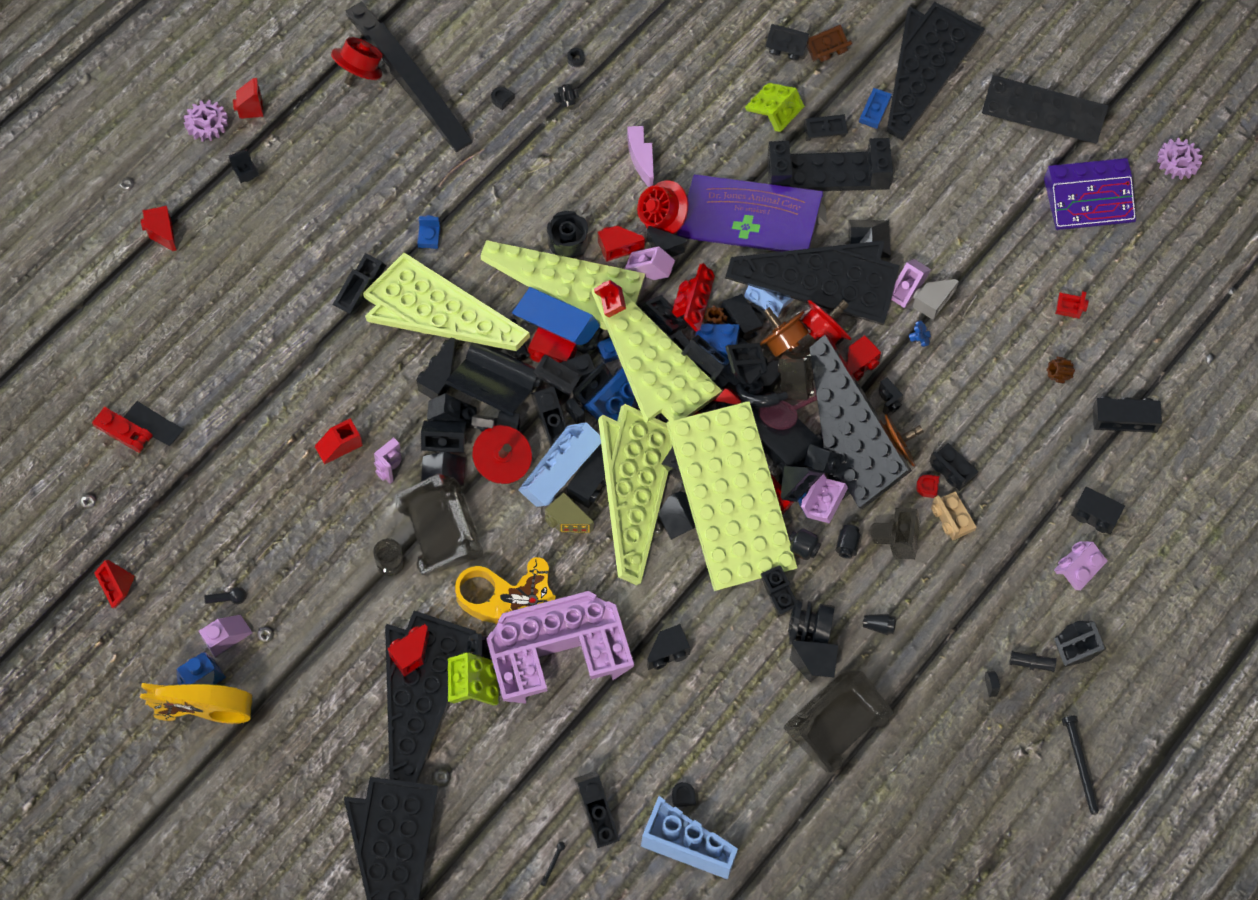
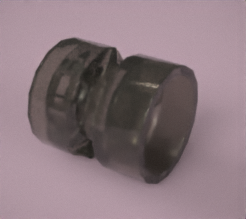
M389 538L377 542L374 546L373 554L378 571L385 576H394L400 573L404 567V558L400 544L394 539Z

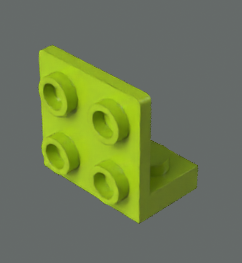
M767 83L750 100L745 109L749 112L767 115L774 130L781 132L805 106L796 88Z
M468 652L448 658V702L458 703L474 699L494 706L499 704L498 680L492 660Z

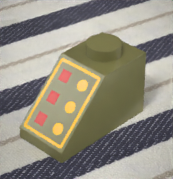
M565 493L545 508L546 523L551 528L555 527L559 532L591 533L594 530V522Z

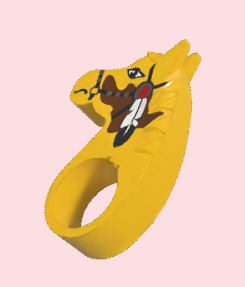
M534 557L528 562L527 574L520 579L516 586L510 585L490 569L482 566H473L465 569L458 576L455 584L456 600L459 606L471 616L494 624H498V620L503 613L556 600V596L553 595L548 587V563L539 557ZM482 577L491 582L495 591L494 595L489 599L490 602L473 604L466 601L461 595L462 585L471 578Z
M142 683L141 685L147 693L140 694V698L146 700L145 705H149L154 709L153 716L159 720L173 721L176 720L177 716L186 714L227 724L244 723L250 720L252 695L244 690L208 684L165 686Z

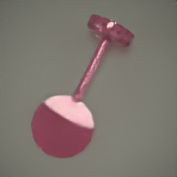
M815 395L793 406L785 401H781L779 405L760 408V418L769 427L784 430L791 428L795 425L798 418L796 410L816 401L817 396Z

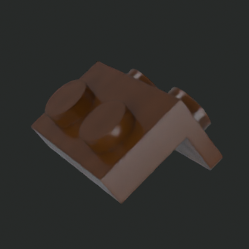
M841 25L809 37L807 48L813 62L817 60L824 62L832 58L831 54L837 52L838 55L849 51L848 47L853 43L852 41H847Z

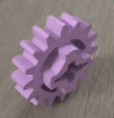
M210 100L207 101V104L200 101L199 106L192 104L193 110L187 109L188 115H184V125L188 134H193L195 140L201 137L202 142L205 141V138H209L212 141L213 136L220 137L219 132L225 133L224 127L228 126L227 113L223 106L219 107L217 102L211 105Z
M1177 138L1176 142L1170 139L1168 144H1163L1159 150L1157 162L1161 163L1160 169H1166L1165 175L1171 173L1173 179L1175 176H1179L1180 180L1184 176L1189 179L1192 174L1196 175L1202 164V155H1198L1200 152L1199 148H1193L1195 143L1189 145L1187 144V139L1181 142L1180 138Z

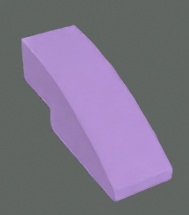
M628 126L627 140L632 162L648 187L653 186L652 143H644L643 126Z

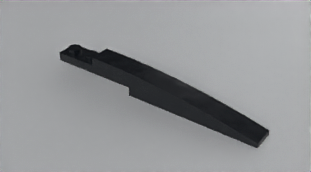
M362 1L345 10L347 17L365 39L381 51L382 59L388 65L390 73L452 149L458 152L470 145L472 140L387 27L383 23H379Z

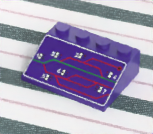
M1127 158L1048 166L1044 181L1056 230L1133 223L1136 221L1132 174Z

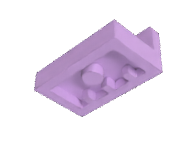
M392 438L374 453L376 474L382 481L386 479L390 484L393 482L392 470L402 460L400 444L395 438Z

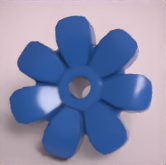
M922 321L915 322V332L909 334L910 341H920L922 347L928 346L930 344L929 338L931 337L930 331H926L927 327Z

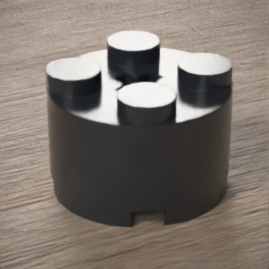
M562 211L555 214L547 225V238L550 250L555 255L569 258L583 255L588 246V224L585 218L576 215V212Z

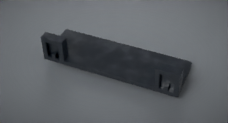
M992 75L982 114L1097 144L1109 105Z

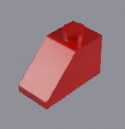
M252 78L236 91V99H233L234 111H238L239 119L263 117V99L257 78Z
M167 206L142 210L144 217L140 219L142 230L147 231L150 239L171 251H176L171 216Z
M620 226L605 227L598 231V244L606 262L629 255L631 252L644 250L645 248L644 236Z

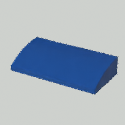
M623 367L583 406L596 420L600 416L605 415L617 421L622 405L626 404L632 407L635 396Z

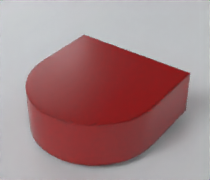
M922 475L916 484L917 492L924 497H936L938 494L939 476Z

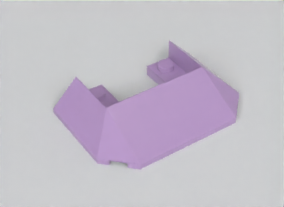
M590 591L503 613L498 620V624L487 637L503 701L526 703L525 697L547 691L538 657L581 646L590 679L611 674L612 680L634 667L616 605L596 597Z

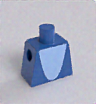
M205 652L189 659L188 662L177 669V683L179 685H215L226 678L216 661Z

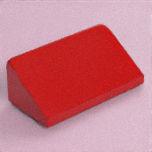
M731 387L724 389L715 400L734 405L743 402Z

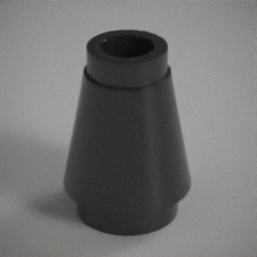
M891 614L864 615L863 628L887 636L888 634H894L896 616H891Z

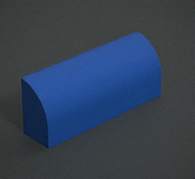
M529 287L512 312L514 316L577 345L587 343L600 327V324L592 314L532 287Z

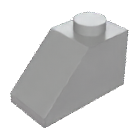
M951 279L926 283L922 289L918 288L914 293L913 308L934 320L956 292L959 281Z

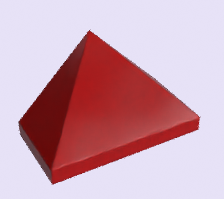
M105 560L94 573L112 609L116 608L127 596L135 576L110 560Z

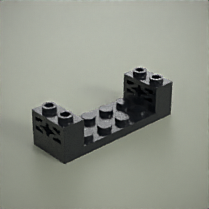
M869 138L867 152L790 154L789 141H769L767 153L769 184L816 191L890 189L893 176L890 138Z

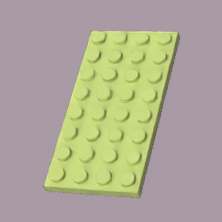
M750 402L667 422L713 590L717 591L761 579V573L781 565L784 572L797 569L794 554L790 551V540Z

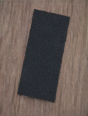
M136 401L124 416L130 422L148 430L153 435V438L168 446L184 430V428L172 423L139 401Z

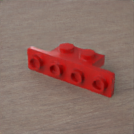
M704 263L699 264L695 278L683 281L679 285L672 310L676 317L685 314L684 320L696 332L701 328L715 279L713 271Z

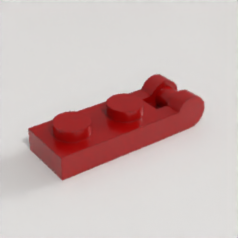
M105 406L92 422L94 427L138 453L143 450L145 442L150 441L153 437L148 430L137 426Z

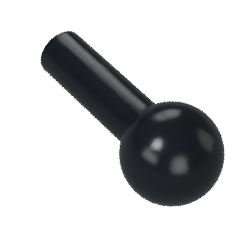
M234 587L230 592L204 595V603L231 601L234 604H241L246 600L247 594L243 588Z

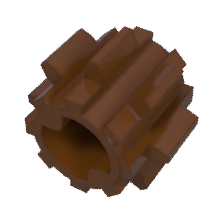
M715 305L712 308L708 307L702 321L704 324H724L727 322V316L724 315L723 308H717Z
M1057 357L1048 363L1046 371H1048V377H1051L1050 380L1065 384V381H1069L1074 377L1075 369L1071 360Z

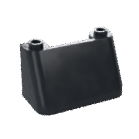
M764 391L759 395H768L775 392ZM782 402L779 405L765 408L751 406L764 453L773 460L772 466L774 468L778 467L782 471V474L779 475L781 480H783L784 466L807 467L803 463L810 444L824 446L821 436L814 434Z

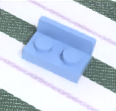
M749 285L744 294L746 299L763 310L770 307L777 318L782 309L793 301L792 298Z

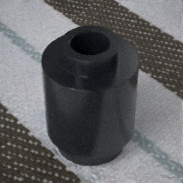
M843 525L839 531L836 552L839 553V556L849 559L857 555L861 537L860 529L857 526Z

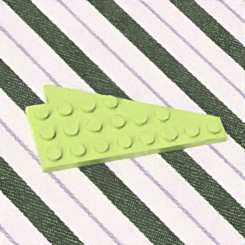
M486 240L481 252L482 261L524 285L592 314L600 324V328L607 330L592 294L593 286L609 277L614 283L622 287L623 292L637 305L645 280V273Z
M403 253L363 292L364 298L376 305L365 316L366 320L370 323L447 338L452 337L457 340L517 351L530 338L528 331L406 253Z
M609 277L593 286L592 294L646 423L660 413L669 421L692 416L722 393V390L687 355L683 356L681 354L682 350L624 292L626 309L610 318L604 315L601 297L594 293V288L603 282L611 280Z
M624 404L620 408L617 421L602 415L599 417L598 422L618 577L632 584L639 585L642 581L668 476V471L662 465V462L673 445L665 422L653 418L646 423L641 411Z

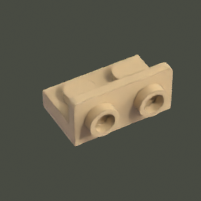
M956 491L942 498L939 495L934 497L931 506L932 511L936 517L940 518L945 534L950 535L952 540H956L976 530V525Z

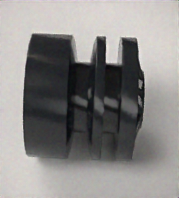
M797 599L791 611L788 627L789 644L792 645L793 641L796 640V635L801 636V641L806 642L807 638H811V642L828 644L835 606L820 603L817 612H812V602L808 601L807 609L801 610L803 600Z

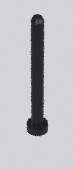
M1076 715L1062 718L1061 721L1063 726H1067L1089 811L1092 815L1098 814L1099 809L1075 724L1078 722Z

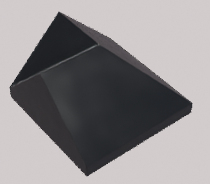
M848 220L849 244L885 241L881 258H890L889 220Z
M793 641L789 660L810 683L818 676L835 678L838 645Z

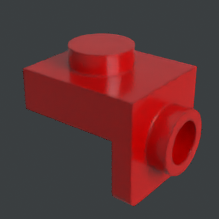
M613 281L603 282L594 288V293L601 297L604 315L610 318L626 309L622 287Z
M1082 291L1080 296L1059 292L1055 314L1080 319L1082 312L1087 311L1089 300L1085 299L1086 292Z

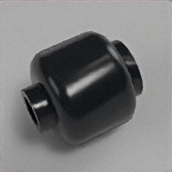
M801 528L797 533L793 531L789 537L790 551L803 560L814 559L821 547L819 536L804 528Z

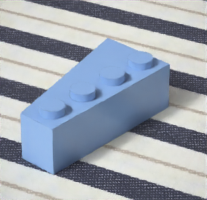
M587 422L567 426L518 490L536 507L549 505L554 500L555 494L601 444L600 435Z
M658 796L642 835L641 847L728 880L738 848L714 832H709L702 827V824L696 820H691L676 807L673 808L665 802L666 800Z

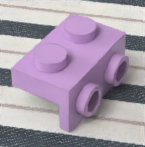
M823 474L810 487L807 495L802 500L801 508L807 518L830 523L848 487L846 483L827 479Z
M1080 541L1072 547V551L1058 562L1059 565L1054 571L1056 574H1063L1075 590H1081L1105 565L1107 559L1094 542Z

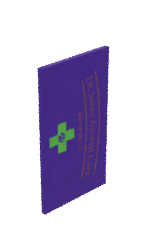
M694 174L687 197L688 214L684 224L678 230L677 236L685 239L779 252L809 249L823 191Z

